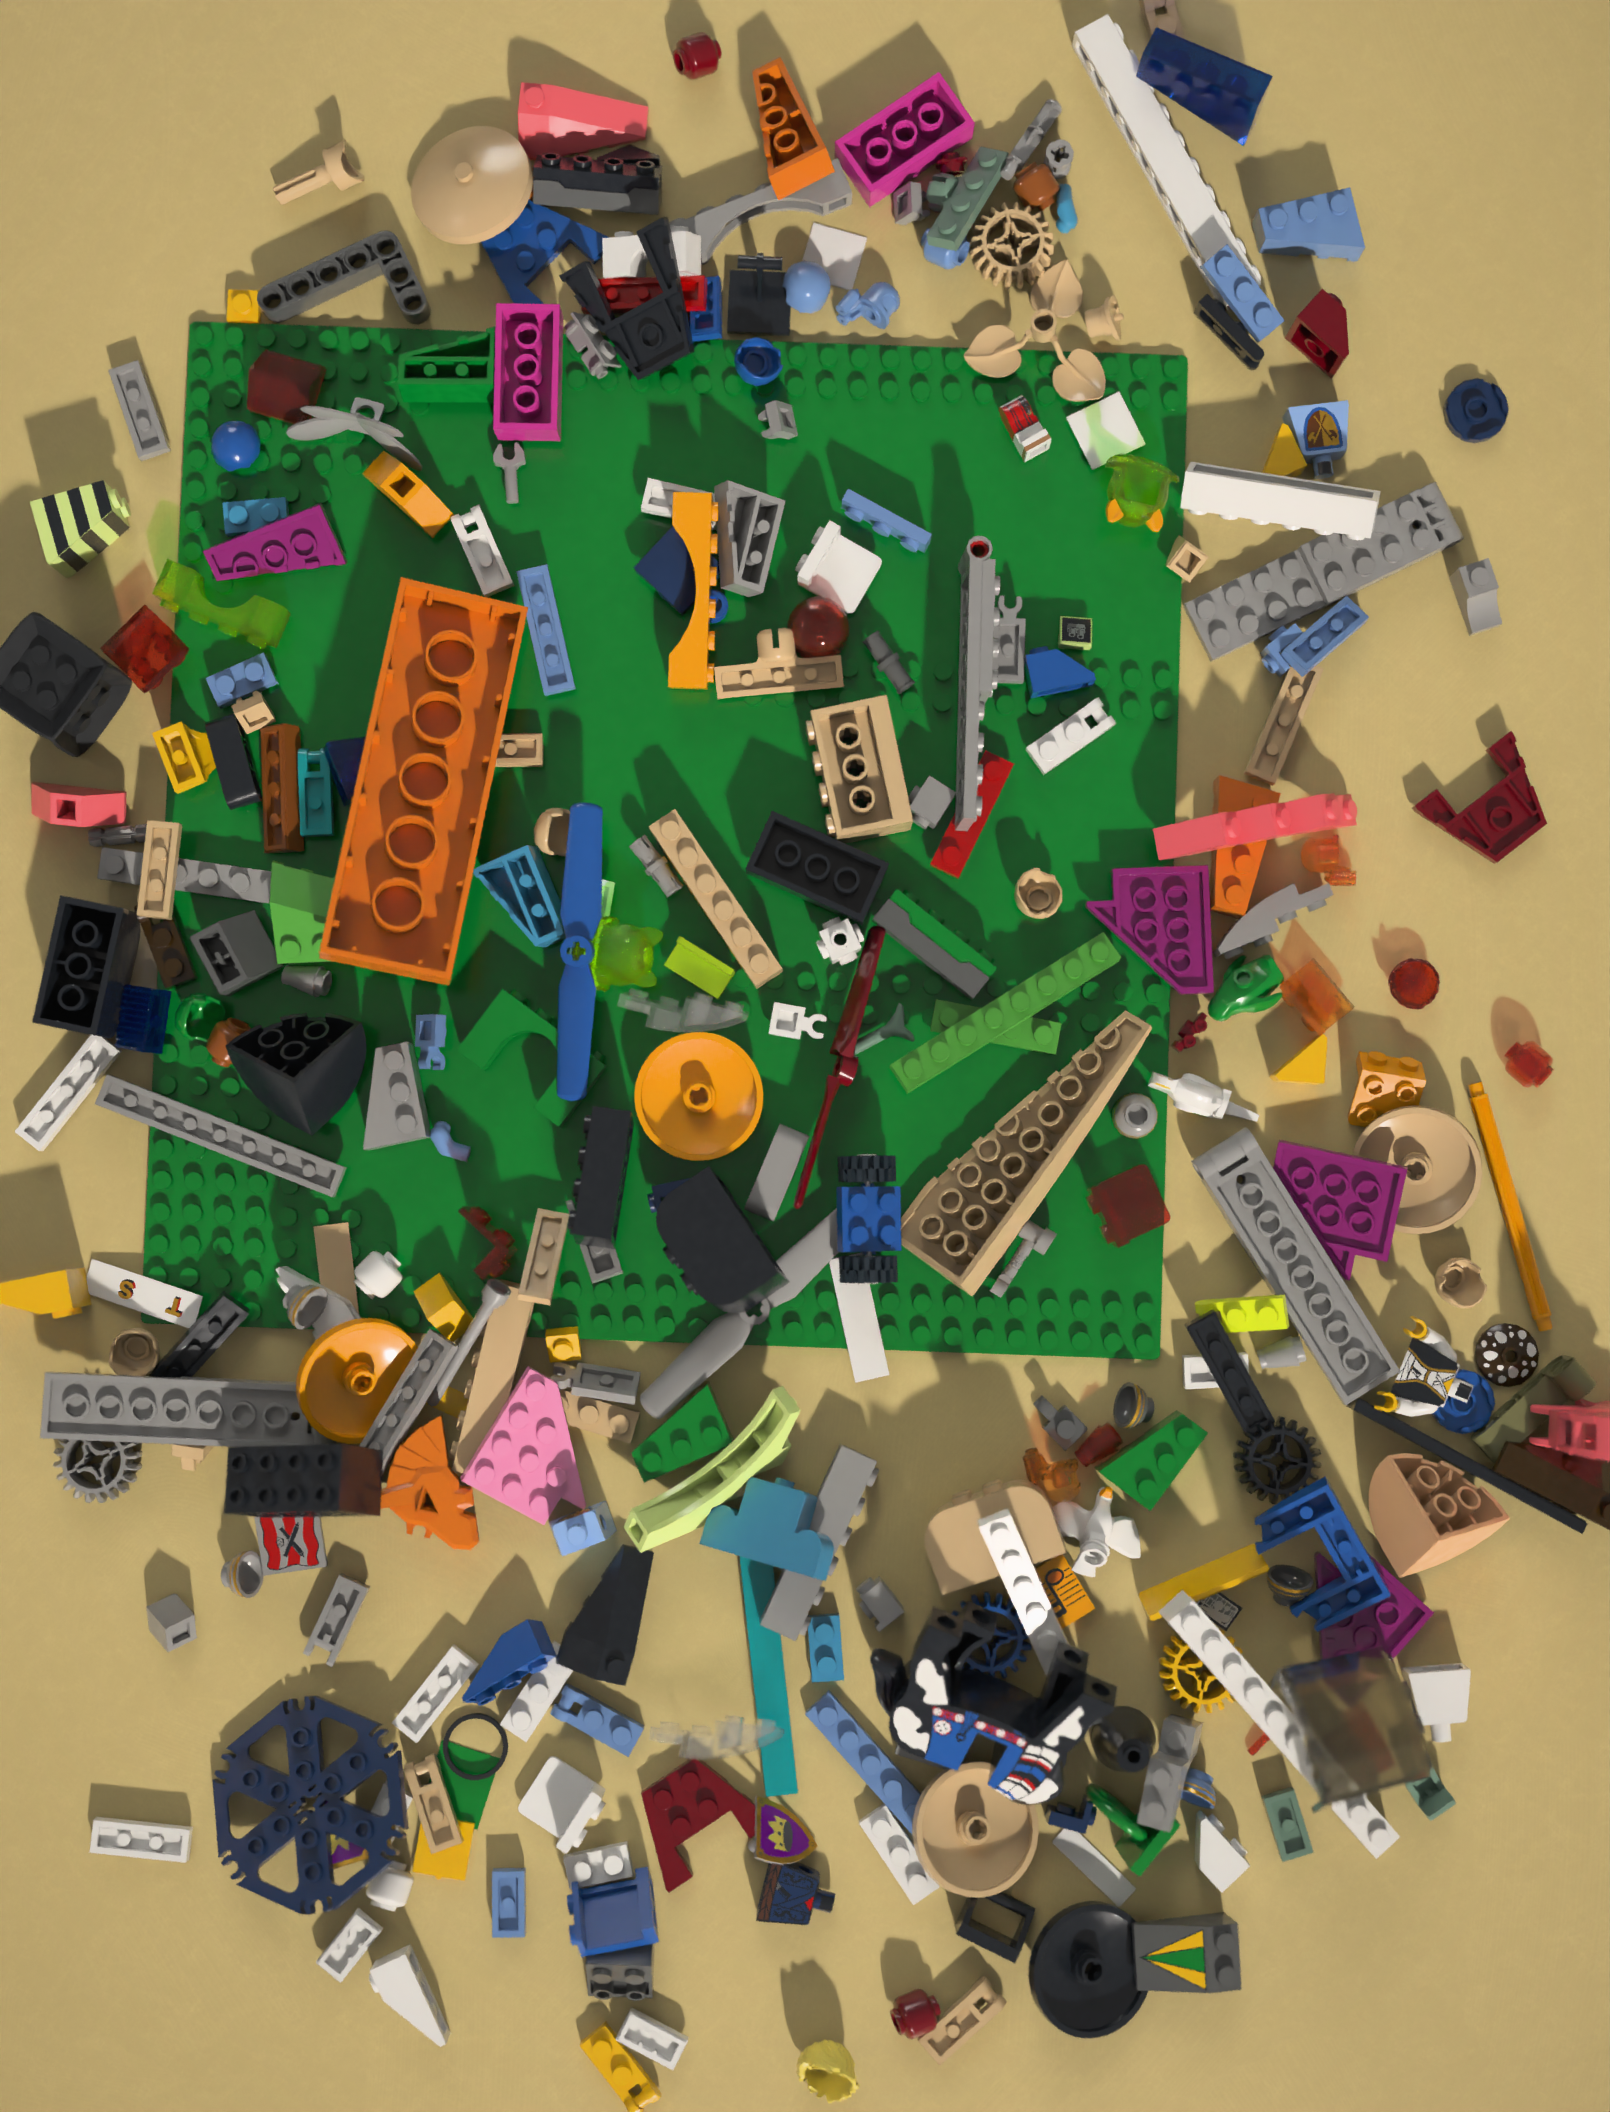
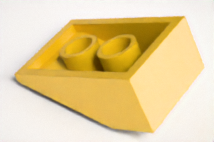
M85 1267L0 1283V1304L37 1314L52 1313L53 1319L81 1314V1307L92 1305Z

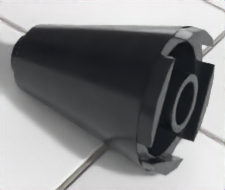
M1115 1706L1110 1715L1102 1717V1722L1094 1725L1091 1733L1092 1747L1097 1758L1112 1770L1119 1772L1141 1771L1147 1766L1155 1749L1156 1734L1154 1727L1148 1717L1140 1710L1130 1706Z

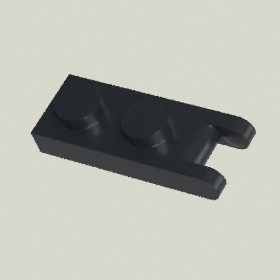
M1206 294L1198 302L1194 314L1249 370L1257 369L1264 357L1263 349L1249 336L1248 330L1241 322L1234 321L1227 314V309L1220 300L1212 299Z

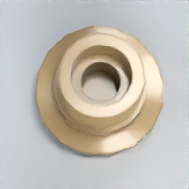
M1113 295L1106 297L1101 307L1085 312L1086 327L1091 338L1113 335L1116 341L1121 340L1120 320L1124 319V315L1119 312L1117 298Z

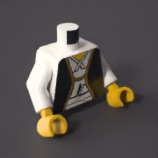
M1411 1316L1410 1318L1416 1321V1328L1413 1331H1409L1403 1327L1404 1333L1413 1338L1400 1367V1372L1390 1393L1384 1391L1377 1392V1394L1385 1397V1405L1382 1407L1374 1405V1408L1384 1412L1392 1411L1413 1417L1432 1414L1438 1407L1444 1408L1448 1396L1467 1403L1474 1385L1456 1378L1460 1365L1456 1363V1352L1444 1336L1426 1326L1424 1321Z

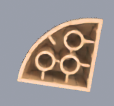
M1407 1453L1387 1456L1376 1468L1369 1487L1368 1502L1372 1526L1381 1548L1399 1578L1429 1569L1467 1551L1497 1531L1510 1519L1509 1516L1482 1485L1477 1488L1470 1481L1462 1477L1465 1472L1441 1460L1438 1463L1425 1460L1419 1454Z

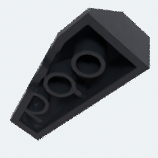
M625 1544L621 1546L602 1574V1580L592 1595H588L582 1604L584 1607L574 1622L571 1621L565 1629L555 1661L557 1664L595 1680L622 1686L626 1685L635 1655L654 1556L653 1551L645 1550L640 1553L637 1547Z

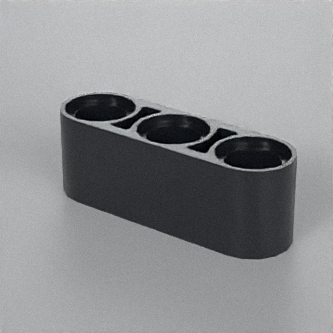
M232 714L205 722L207 737L229 809L233 810L261 802L262 793L246 735L236 716Z

